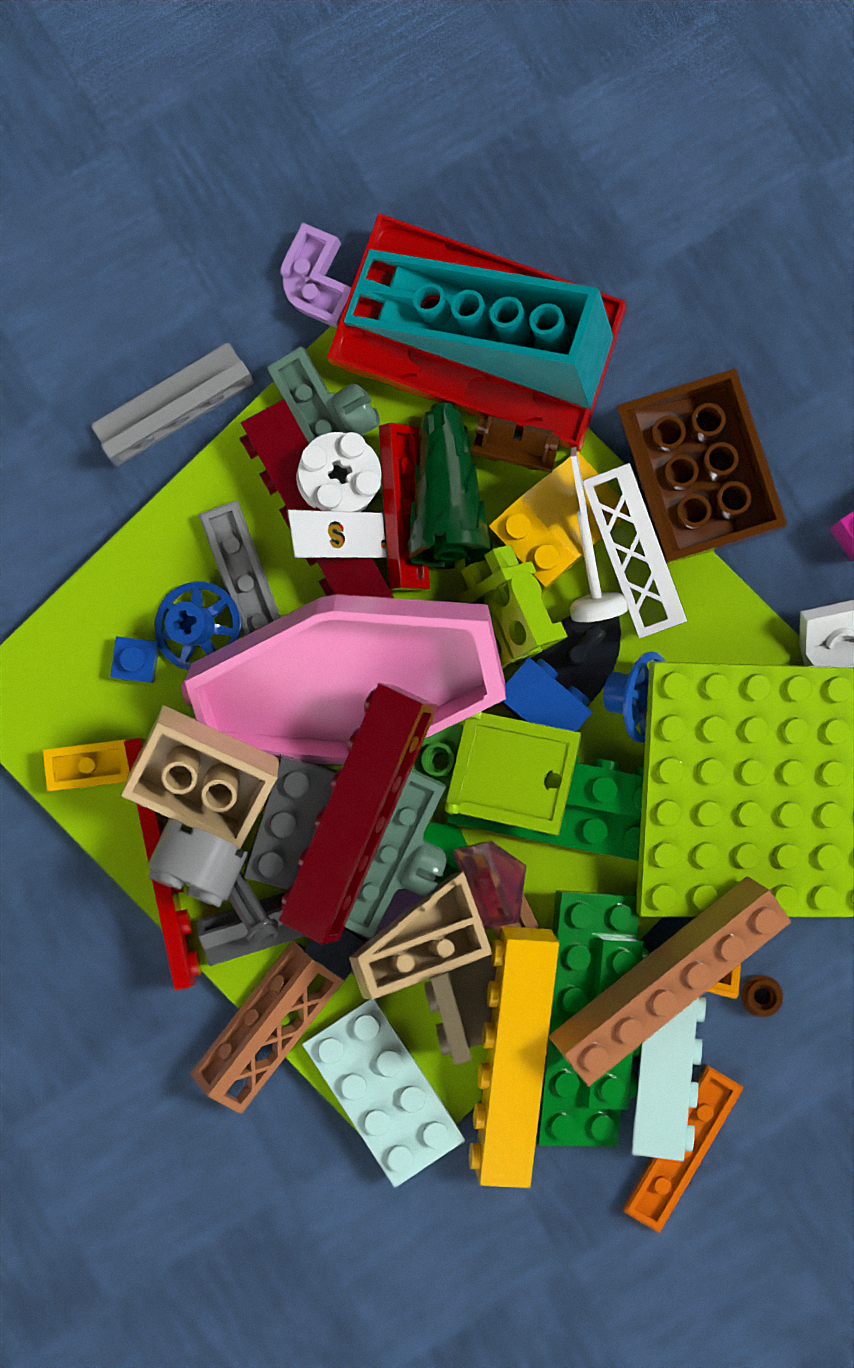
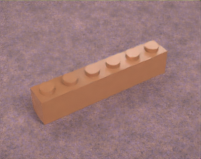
M747 876L548 1037L572 1069L590 1086L791 923V920L771 891Z

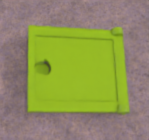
M482 711L466 718L444 811L450 815L459 813L559 836L581 733L482 713ZM550 771H553V772H551V773L547 776V778H546V787H545L544 779H545L546 775H547Z

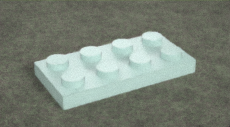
M376 999L366 1000L303 1042L302 1045L394 1188L466 1141L465 1136Z

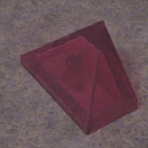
M492 841L459 847L453 850L460 872L465 874L483 928L487 929L517 923L520 920L526 865Z

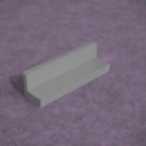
M225 343L92 424V428L101 441V446L108 458L118 467L252 386L254 382L243 361H240L229 343Z

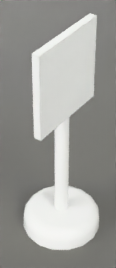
M573 447L571 448V461L580 510L577 512V520L591 594L573 601L569 611L571 619L576 622L601 621L627 612L628 606L622 593L601 592L577 448Z

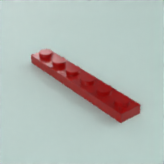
M136 738L123 741L129 771L146 739ZM136 803L149 863L165 828L162 814ZM152 879L174 991L191 988L197 984L195 976L201 975V967L197 951H190L187 935L193 932L188 909L181 910L178 894L184 892V884L180 890Z

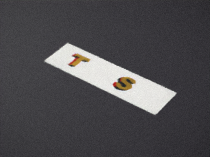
M288 510L295 557L387 558L384 513Z

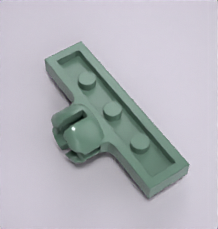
M302 346L267 367L309 444L315 438L332 432L346 434L354 432L363 436L379 425V414L376 407H371L370 403L372 400L367 392L358 384H351L337 393H330L306 349ZM335 465L333 466V471L328 476L330 479H338L340 484H345L346 476L349 473L345 468ZM381 485L375 495L383 491Z
M413 769L411 770L347 920L346 928L372 939L393 895L398 889H407L423 897L428 896L435 889L438 883L434 882L436 875L442 876L446 866V857L443 849L425 841L423 833L446 788L445 784Z

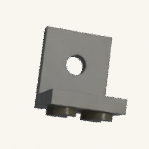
M491 955L430 977L431 981L424 983L431 1013L440 1011L442 1023L436 1024V1032L443 1056L452 1054L454 1065L471 1060L469 1048L482 1044L484 1022H490L492 1007L487 1006L486 990L488 982L495 981L497 967L492 966Z

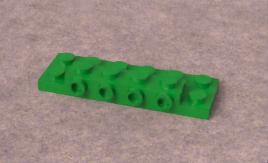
M577 755L559 836L459 813L449 814L447 823L639 861L644 768L637 767L636 774L619 771L621 763L603 759H596L595 766L578 763L579 755ZM550 771V772L546 775V777H545V779H544L545 787H546V778H547V776H548L551 772H553V771Z
M556 890L552 932L559 941L548 1036L649 955L648 950L643 948V941L637 939L639 915L636 913L637 895ZM548 1037L536 1144L538 1146L618 1147L621 1110H628L629 1098H635L637 1095L638 1081L635 1073H631L633 1057L639 1056L642 1044L588 1086L572 1069Z

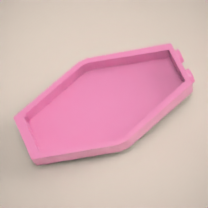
M331 595L318 598L197 660L190 665L186 679L181 684L184 701L187 706L192 705L196 717L194 718L195 720L277 758L282 754L313 764L344 766L349 754L347 750L349 739L353 732L360 728L365 716V701L370 692L376 689L378 683L395 685L438 705L425 738L506 699L505 679L488 605L351 595Z

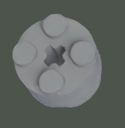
M169 819L147 867L151 869L148 877L166 886L175 887L180 890L183 884L189 886L187 895L207 904L211 903L220 907L222 900L227 901L248 853L237 850V846L196 827L190 831L181 827L183 822Z

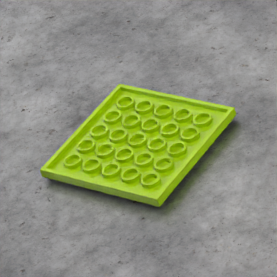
M650 661L636 913L640 917H697L748 876L771 891L788 917H854V667Z

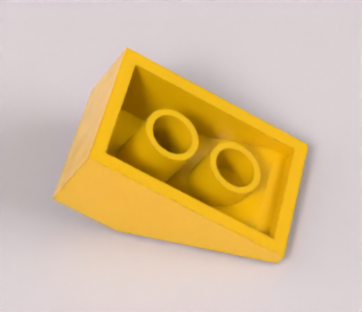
M577 451L582 481L599 475ZM571 456L555 468L552 473H549L518 498L488 526L489 537L498 547L511 545L519 564L532 561L536 570L533 576L538 580L542 594L584 556L577 520V512L580 510ZM607 482L594 486L599 503L615 510L621 497ZM584 488L589 527L594 547L603 537ZM624 502L620 512L628 516L630 512L627 504ZM602 510L608 525L613 514ZM617 517L612 530L624 519Z

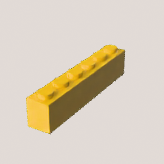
M501 926L500 940H493L491 951L493 954H491L492 966H497L495 981H489L487 987V1006L492 1007L490 1022H484L482 1031L483 1048H487L486 1063L480 1062L478 1067V1088L483 1089L481 1103H475L473 1111L474 1129H478L477 1143H471L469 1148V1168L475 1169L480 1186L530 1188L559 948V941L551 929Z

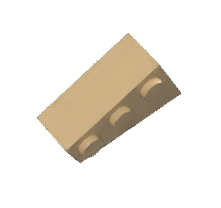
M464 872L453 873L448 876L428 896L422 897L349 957L363 998L373 1000L493 954Z

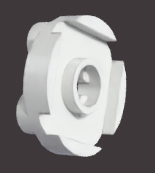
M332 432L315 438L304 449L296 473L297 486L304 500L314 509L317 507L322 511L361 512L371 502L381 484V466L377 455L365 443L363 437L354 432L347 434ZM339 465L348 471L349 474L346 476L345 484H340L338 479L329 478L328 474L333 471V466Z

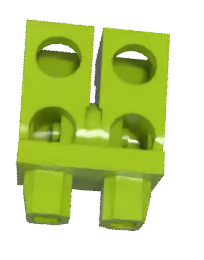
M511 545L492 549L485 554L486 560L475 562L461 570L469 590L458 596L460 603L488 605L502 669L519 665L528 658L537 655L568 637L561 622L554 624L551 622L541 599V586L533 576L536 570L532 561L519 564Z

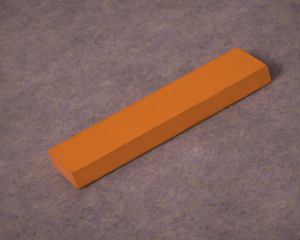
M705 1064L695 1081L699 1083L697 1107H689L687 1125L695 1126L693 1151H685L684 1161L651 1157L622 1207L623 1212L659 1234L744 1089L742 1085Z

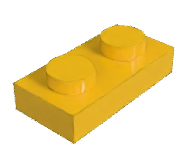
M127 740L43 750L47 791L53 792L126 782L130 771L123 741Z

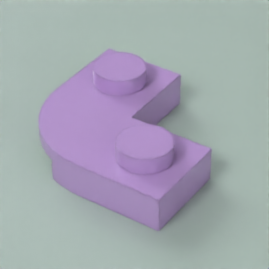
M302 223L281 266L280 274L283 276L284 291L290 303L298 311L337 329L352 287L325 275L341 242L336 236Z

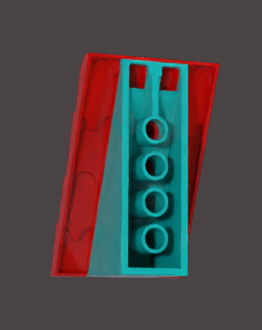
M378 213L327 359L332 365L339 366L347 372L392 385L397 390L438 403H451L455 408L464 410L472 416L488 419V416L491 415L496 418L517 422L516 429L522 434L525 425L553 430V435L561 436L560 446L570 449L576 447L577 451L581 452L627 306L624 300L600 292L599 288L576 284Z

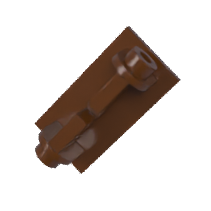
M491 415L488 416V419L480 417L471 454L483 456L493 461H504L524 466L530 470L552 473L561 436L553 435V430L529 425L524 426L522 437L516 436L514 434L517 422L496 418Z

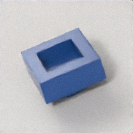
M116 636L110 677L113 679L154 684L159 642Z

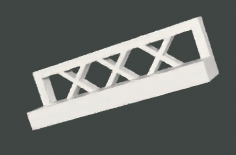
M630 463L583 480L585 491L639 638L686 622V616ZM617 478L623 494L614 510L599 503L594 486ZM625 501L631 517L620 512ZM602 510L613 514L608 525ZM617 517L627 520L635 526L637 534L630 549L613 542L610 532ZM639 540L645 556L634 552ZM616 549L627 553L623 564H621ZM632 556L647 562L650 567L651 575L644 589L628 582L624 571ZM653 579L659 595L648 591ZM631 588L642 593L637 604ZM646 595L663 603L668 619L644 627L639 609Z

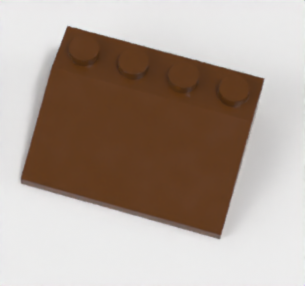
M736 368L616 406L666 563L741 545L779 533L787 526Z

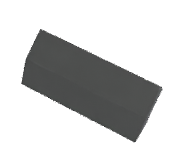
M285 892L259 900L269 919H275L278 923V937L264 947H256L255 943L248 942L246 938L248 930L235 908L197 920L198 936L204 948L209 966L304 937L305 935L278 921L283 910L281 902Z

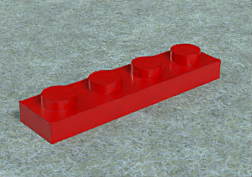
M396 423L383 424L379 426L389 589L404 591L429 590V568L411 563V558L408 559L411 502H415V466L419 464V427Z

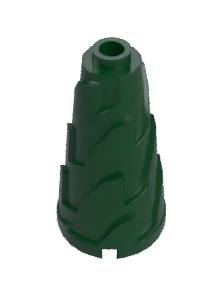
M436 403L430 407V411L424 414L423 421L420 424L419 464L415 466V502H411L408 559L411 558V563L418 566L454 569V561L465 558V567L475 562L486 560L485 554L492 550V541L489 537L484 500L480 501L476 463H472L467 427L463 424L462 413L455 409V406L451 403Z

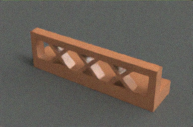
M294 940L291 941L190 1073L208 1097L240 1114L244 1112L343 982L341 978L303 952L305 947ZM318 973L327 978L318 991L307 994L308 985ZM298 1010V1017L293 1024L281 1028V1021L288 1012ZM272 1043V1051L265 1059L255 1062V1054L259 1049ZM246 1077V1085L236 1098L226 1093L235 1081Z

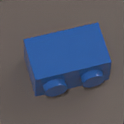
M530 658L523 663L505 684L506 699L499 702L521 721L575 732L593 713L586 707L590 700L572 685L568 690L555 680L558 673L541 658L536 663Z

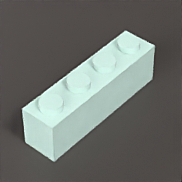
M700 996L642 1043L631 1149L632 1155L684 1161L685 1151H693L695 1126L687 1125L689 1107H697L699 1083L692 1082L691 1076L692 1065H700L702 1039H695L696 1022H704L706 997Z

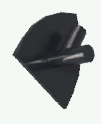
M568 616L559 621L562 623L568 637L530 659L535 663L539 658L544 660L558 673V676L555 678L558 683L567 690L571 685L574 686L590 700V704L605 686L609 675L613 673L619 656L621 639L619 616L593 622H576L571 619V616Z

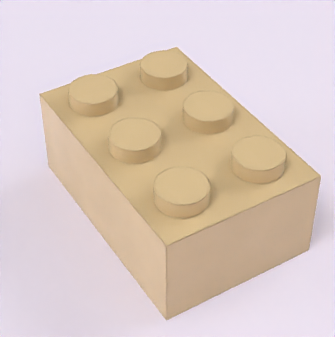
M163 705L127 776L121 796L171 819L183 822L182 824L191 828L196 827L215 835L240 849L278 778L279 758Z

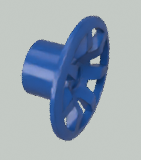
M190 582L174 589L162 601L155 619V635L157 642H159L160 650L171 663L186 670H189L192 664L188 661L195 650V646L200 645L207 655L216 651L209 639L212 634L231 636L228 645L240 637L241 618L236 603L224 589L207 582ZM201 590L212 591L222 599L212 606L205 608L202 606ZM192 591L191 602L173 603L183 593ZM226 606L229 607L232 614V629L214 623L213 618L218 616ZM173 639L183 644L180 658L172 653L166 640Z
M649 651L641 655L630 673L617 671L611 673L604 686L603 701L606 710L611 713L624 715L626 730L629 736L637 742H645L649 680L647 663L651 660L666 662L662 655L657 652ZM638 723H639V727H640V732H641V734H640V733L637 731V729H636V726H637Z

